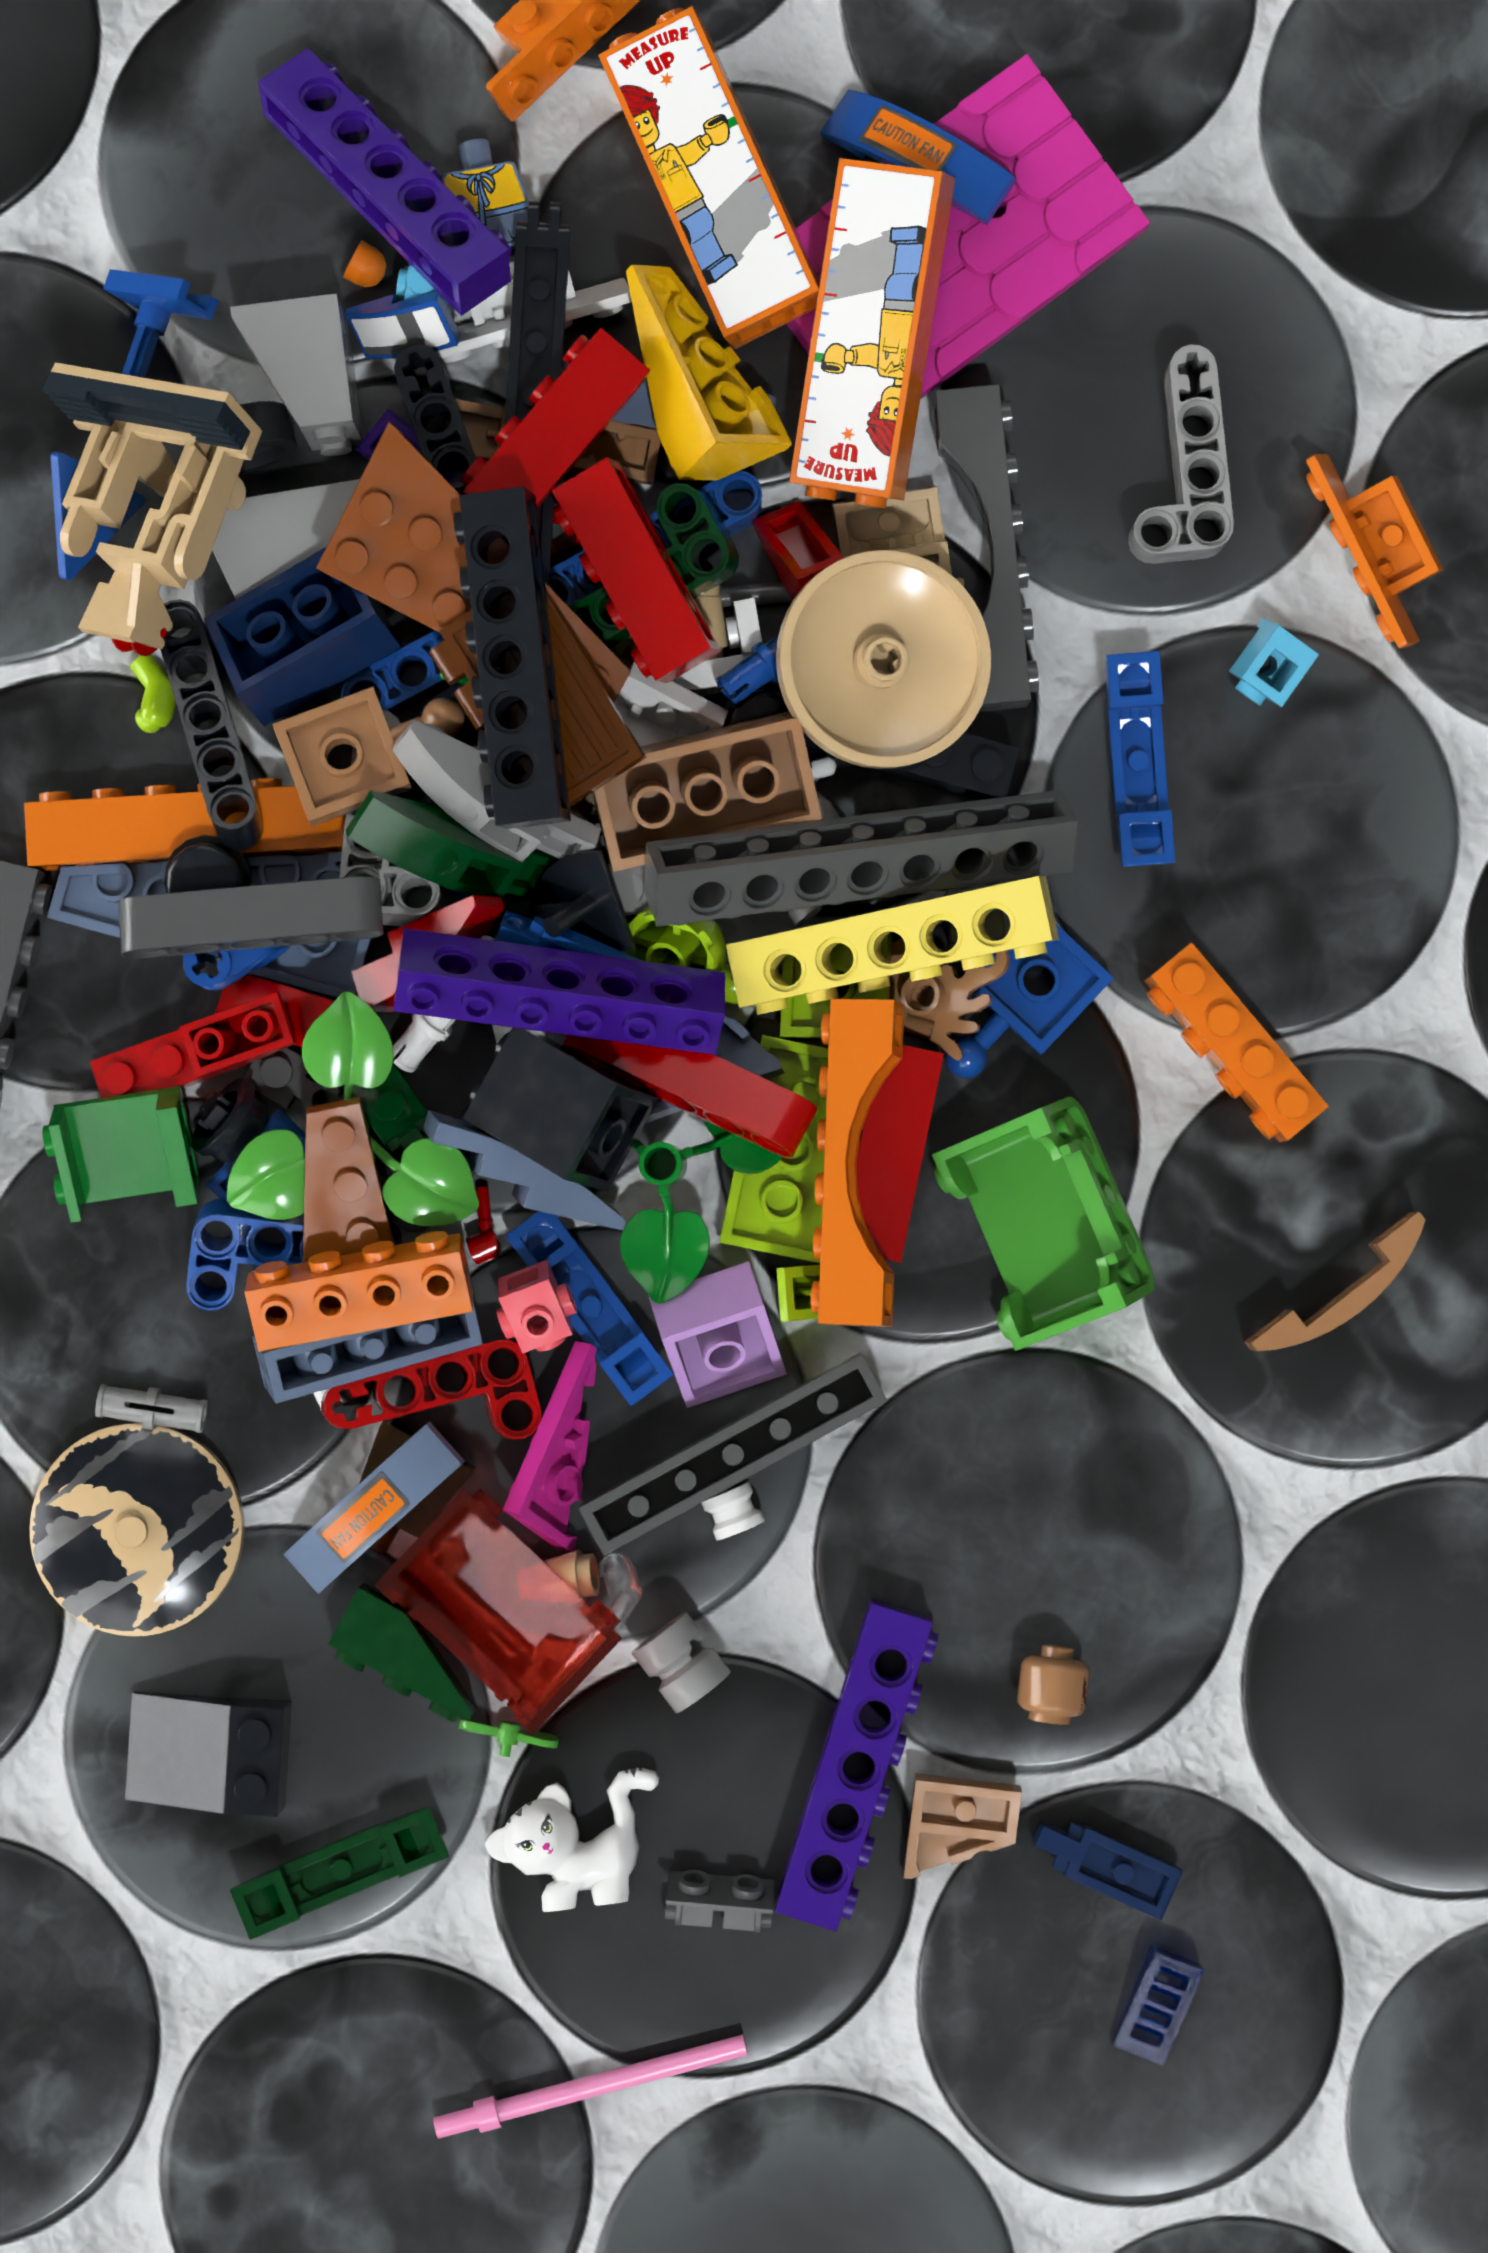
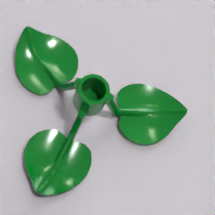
M705 1120L708 1131L715 1139L692 1147H686L682 1150L675 1145L665 1142H655L646 1147L638 1138L636 1139L632 1147L640 1155V1173L646 1181L658 1185V1194L663 1202L664 1213L655 1209H645L636 1213L627 1222L624 1231H622L620 1251L629 1273L644 1288L654 1303H665L685 1291L704 1267L710 1249L709 1232L702 1217L691 1211L674 1213L670 1186L677 1184L684 1177L687 1170V1159L720 1147L721 1157L728 1167L740 1173L757 1174L775 1166L783 1156L764 1149Z

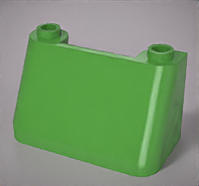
M1066 1097L932 1154L936 1164L934 1174L940 1188L945 1193H951L957 1199L968 1197L1009 1294L1001 1300L1000 1310L997 1312V1322L1004 1337L1011 1340L1015 1351L1126 1308L1153 1292L1155 1280L1148 1257L1089 1119L1082 1106L1073 1097Z

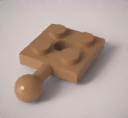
M373 687L272 724L311 827L358 810L370 790L393 796L411 790L412 787L404 766L392 751L395 741L413 720L423 724L436 725L443 729L448 736L456 737L464 726V713L460 705L449 698H436L425 706L422 716L389 728ZM347 744L357 750V758L350 767L335 769L328 764V755L335 746Z

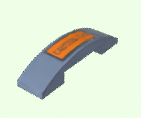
M429 1421L321 1518L283 1555L319 1594L458 1469L465 1460Z

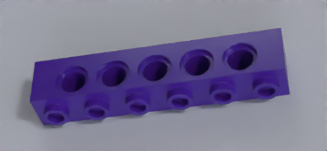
M307 48L258 80L263 115L461 316L511 282L509 261L511 249L504 236L496 229L489 230L477 218L470 202L462 195L455 196L444 185L437 169L428 161L422 163L410 151L404 136L396 128L388 129L377 118L371 103L361 94L356 96L344 84L342 76L330 62L323 63Z
M404 928L393 1011L716 1055L725 1016V972Z
M871 1598L869 1599L775 1899V1913L837 1932L841 1918L850 1920L859 1889L851 1887L857 1866L866 1869L875 1841L874 1837L867 1835L873 1815L882 1818L891 1790L890 1786L883 1784L888 1765H899L905 1747L907 1735L899 1733L905 1713L914 1715L921 1696L923 1684L915 1682L921 1662L930 1664L937 1645L939 1633L931 1631L933 1622L930 1617ZM894 1649L905 1656V1666L895 1676H884L875 1668L876 1659L883 1651ZM870 1701L883 1702L889 1708L890 1712L887 1721L879 1727H868L859 1719L861 1708ZM863 1752L873 1759V1768L867 1776L853 1778L844 1771V1761L852 1753ZM843 1803L851 1805L858 1813L857 1819L851 1827L838 1829L828 1822L827 1815L832 1807ZM831 1855L837 1858L842 1865L839 1874L830 1880L817 1878L812 1873L811 1866L818 1857Z

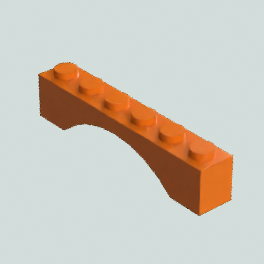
M830 999V1012H824L822 1016L821 1038L824 1045H829L828 1066H822L819 1074L821 1098H826V1119H820L817 1127L818 1150L824 1152V1173H818L815 1181L816 1204L822 1205V1227H816L813 1234V1255L815 1259H820V1280L813 1281L811 1288V1309L813 1313H818V1324L893 1327L895 1273L879 1253L865 1224L858 1196L856 1164L860 1135L870 1105L885 1079L903 1058L904 1005L896 1000Z

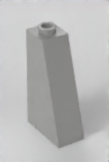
M360 479L246 497L240 509L236 511L226 509L212 551L235 599L327 547Z

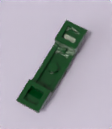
M430 1806L368 1827L305 1853L231 1888L230 1892L248 1937L252 1940L300 1920L301 1916L395 1876L403 1877L446 1859L450 1855Z

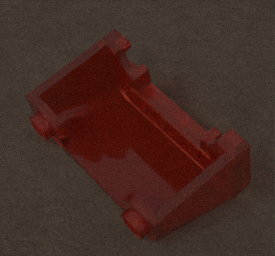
M480 1488L473 1495L467 1489H464L374 1586L393 1604L398 1602L403 1608L408 1606L411 1610L407 1614L415 1621L417 1619L495 1693L494 1696L498 1700L503 1702L507 1699L509 1701L507 1706L515 1713L513 1717L533 1735L622 1639L621 1634L615 1629L621 1623V1620L599 1599L591 1606L498 1518L503 1512V1508L484 1490Z

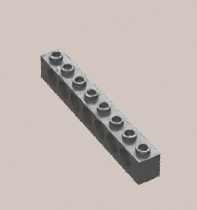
M1056 790L646 842L645 895L656 925L659 927L684 925L689 922L720 918L732 919L743 915L773 911L786 912L796 908L827 904L839 905L850 901L880 897L892 898L897 895L926 891H944L949 888L992 885L1003 881L1026 879L1035 876L1048 877L1050 875L1073 872L1078 820L1063 791Z

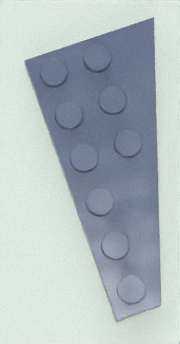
M342 852L318 855L247 857L253 874L252 886L339 878ZM168 861L144 864L121 863L63 866L59 872L47 918L120 938L118 901L133 896L166 894L164 874ZM373 938L292 945L274 961L248 974L337 998L344 991H350L357 995L351 971L366 965ZM207 953L203 959L207 963L217 965L222 960V957L216 958Z

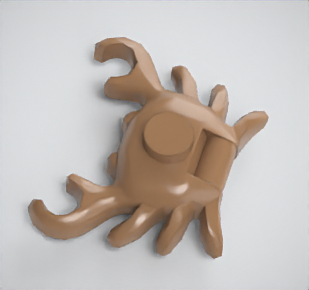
M902 937L898 941L892 942L891 962L893 963L898 962L905 953V942ZM1009 950L996 953L995 964L988 968L979 967L965 970L962 978L958 977L957 970L951 965L941 967L943 974L941 976L911 982L909 972L890 976V1000H896L904 1005L903 1033L928 1039L940 1046L953 1059L960 1061L963 1058V1050L950 1036L953 1032L971 1034L980 1031V1025L977 1022L964 1020V1017L967 1014L981 1012L991 1005V995L982 994L972 999L973 992L998 980L1007 972L1010 964Z

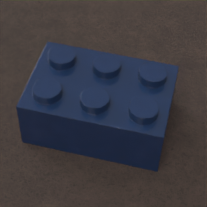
M326 547L203 618L237 696L264 727L401 648L386 613L378 600L316 569Z

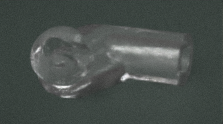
M608 1554L600 1561L598 1571L600 1576L604 1577L610 1598L595 1621L617 1635L641 1599L642 1587L635 1564L628 1556L624 1554Z

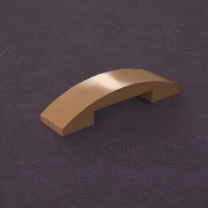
M1419 1211L1409 1212L1368 1245L1381 1262L1307 1320L1302 1322L1294 1310L1285 1309L1245 1340V1344L1253 1351L1286 1348L1317 1338L1350 1320L1373 1302L1401 1271L1417 1244L1426 1219Z

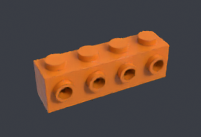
M1192 942L1144 980L1151 989L1146 994L1153 1005L1166 1018L1171 1014L1185 1030L1180 1034L1182 1039L1199 1058L1205 1055L1219 1070L1215 1074L1217 1081L1232 1098L1236 1099L1240 1096L1253 1111L1249 1115L1250 1120L1265 1138L1270 1140L1272 1137H1275L1278 1142L1288 1141L1329 1107Z
M444 1231L428 1232L418 1236L415 1242L394 1245L391 1241H379L362 1248V1252L340 1255L338 1251L321 1252L310 1257L308 1262L287 1265L284 1261L268 1262L258 1266L255 1272L248 1273L244 1290L258 1352L473 1312L474 1297L461 1233L447 1235Z

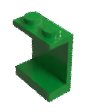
M181 1086L54 1105L49 1125L43 1126V1143L47 1156L56 1157L59 1173L54 1174L55 1195L59 1205H67L71 1223L82 1220L86 1203L173 1190L176 1207L198 1204L201 1178L195 1150L191 1147L192 1136Z

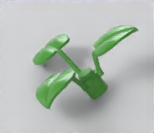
M350 991L342 992L331 1006L312 1023L303 1040L302 1060L305 1069L317 1083L324 1087L336 1088L345 1085L343 1100L354 1098L355 1085L364 1088L380 1086L388 1077L393 1064V1046L385 1025L377 1013L364 1000ZM366 1119V1123H367V1127H368V1131H369V1122H368V1120ZM273 1129L256 1136L246 1145L236 1159L229 1175L227 1202L231 1207L274 1220L292 1219L304 1213L305 1152L298 1135L288 1129ZM370 1135L373 1152L390 1169L395 1171L384 1183L382 1194L388 1208L397 1217L419 1226H444L461 1221L478 1209L479 1200L475 1191L472 1173L467 1160L458 1148L433 1143L430 1138H421L413 1141L404 1149L400 1163L375 1140L374 1136Z

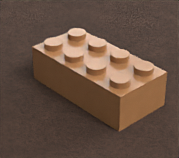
M789 711L641 746L647 758L592 793L600 828H602L601 832L608 861L613 872L645 865L646 842L822 820L802 725L796 717H792Z

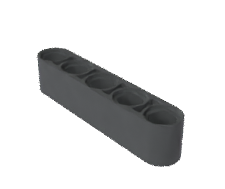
M347 877L127 897L118 901L121 956L129 958H154L361 940L379 937L384 933L380 879L374 877Z

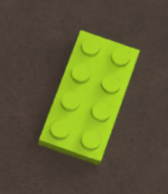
M762 1035L760 1045L768 1053L773 1054L780 1060L784 1074L768 1080L804 1097L815 1105L818 1110L792 1158L782 1157L775 1166L762 1173L746 1174L734 1170L719 1243L820 1263V1259H815L813 1255V1234L816 1227H822V1205L816 1204L815 1181L818 1173H824V1152L818 1150L817 1127L820 1119H826V1098H821L819 1074L822 1066H828V1048Z

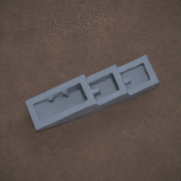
M428 1110L423 1131L433 1143L471 1151L468 1164L479 1176L514 1183L512 1195L523 1208L624 1231L626 1220L614 1207L588 1186L562 1179L470 1122Z

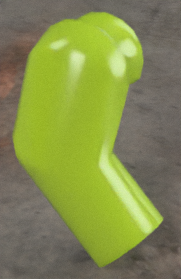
M151 654L149 656H139L130 664L129 668L145 687L141 708L135 713L136 724L144 732L156 733L161 727H166L172 720L176 701L167 673Z

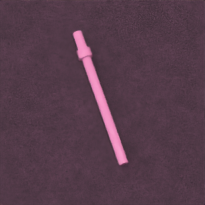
M742 2034L496 2100L495 2096L473 2101V2107L433 2117L437 2138L440 2139L479 2128L480 2133L502 2128V2122L748 2056L746 2043Z

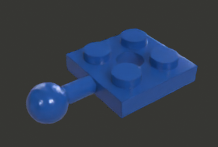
M1056 924L1059 940L1045 942L1048 953L1015 959L1014 949L1009 950L1010 964L1007 972L998 980L973 992L977 997L982 994L991 995L992 1003L988 1008L994 1013L980 1027V1031L974 1033L972 1037L965 1036L955 1039L963 1050V1058L957 1061L945 1052L947 1068L953 1075L963 1079L979 1075L987 1062L986 1050L1009 1027L1041 1056L1114 977ZM996 953L993 954L994 962L996 960ZM1033 966H1042L1050 971L1053 977V987L1048 994L1036 996L1027 991L1023 982L1027 969Z

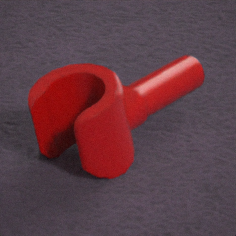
M489 1187L476 1188L479 1200V1207L477 1209L478 1224L481 1232L466 1237L470 1255L476 1264L495 1259L501 1251L499 1240L493 1228V1221L491 1220Z

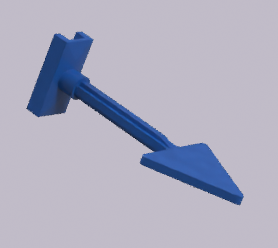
M110 269L103 289L138 310L134 322L137 330L122 374L145 378L159 336H164L171 315L212 320L219 300L212 296L188 293L191 283L185 279ZM53 452L51 454L58 572L61 579L72 580L97 554L96 550L99 542L107 543L120 529L99 525L92 547L86 555L74 557L64 553L60 544V532L68 510L62 503L79 461L64 453ZM133 491L121 527L145 503L143 495Z

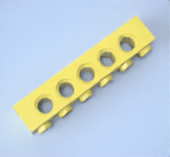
M1035 876L726 944L739 1008L755 1005L756 1014L760 1015L788 1009L786 998L806 994L808 1004L839 998L837 987L857 983L859 993L890 987L889 976L909 972L911 982L943 975L941 965L961 961L963 971L995 964L993 954L1014 949L1015 959L1048 953L1045 942L1059 940L1046 876ZM994 909L1004 911L1010 919L1009 933L1001 940L991 938L985 930V919ZM943 920L952 923L958 933L956 945L947 952L940 950L933 941V930ZM890 932L899 934L905 942V953L896 963L888 961L881 951L882 940ZM839 943L848 946L853 954V964L849 971L844 974L835 971L830 963V953ZM789 954L798 959L802 968L799 980L793 985L784 982L779 974V964Z

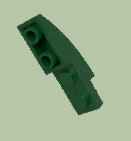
M370 790L345 830L349 839L390 863L423 879L469 896L478 895L503 898L505 893L532 899L535 886L546 869L560 860L536 848L521 862L471 833L449 816L441 807Z

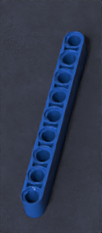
M738 471L697 489L705 493L712 501L730 536L753 524V520L757 519L761 513L762 489L760 483L753 475L746 471ZM744 489L753 496L754 500L747 509L736 511L725 504L724 498L731 490ZM686 496L677 502L674 508V516L678 523L683 516L696 513V503L692 496ZM657 512L650 514L649 518L665 548H670L673 545L658 519ZM711 543V544L706 545V546L702 549V551L708 549L709 547H711V546H713V545H715V544H717V543ZM584 550L551 568L550 586L551 588H559L565 591L568 595L566 601L568 606L603 587V585L594 586L585 579L586 571L579 559V555L584 553ZM434 630L349 677L341 689V698L357 693L363 688L374 687L380 690L381 693L379 702L381 709L397 716L449 688L452 685H448L446 680L440 678V670L429 654L433 647L444 641L441 633ZM419 662L427 666L428 670L425 680L420 685L414 687L401 683L400 675L403 668L409 663Z

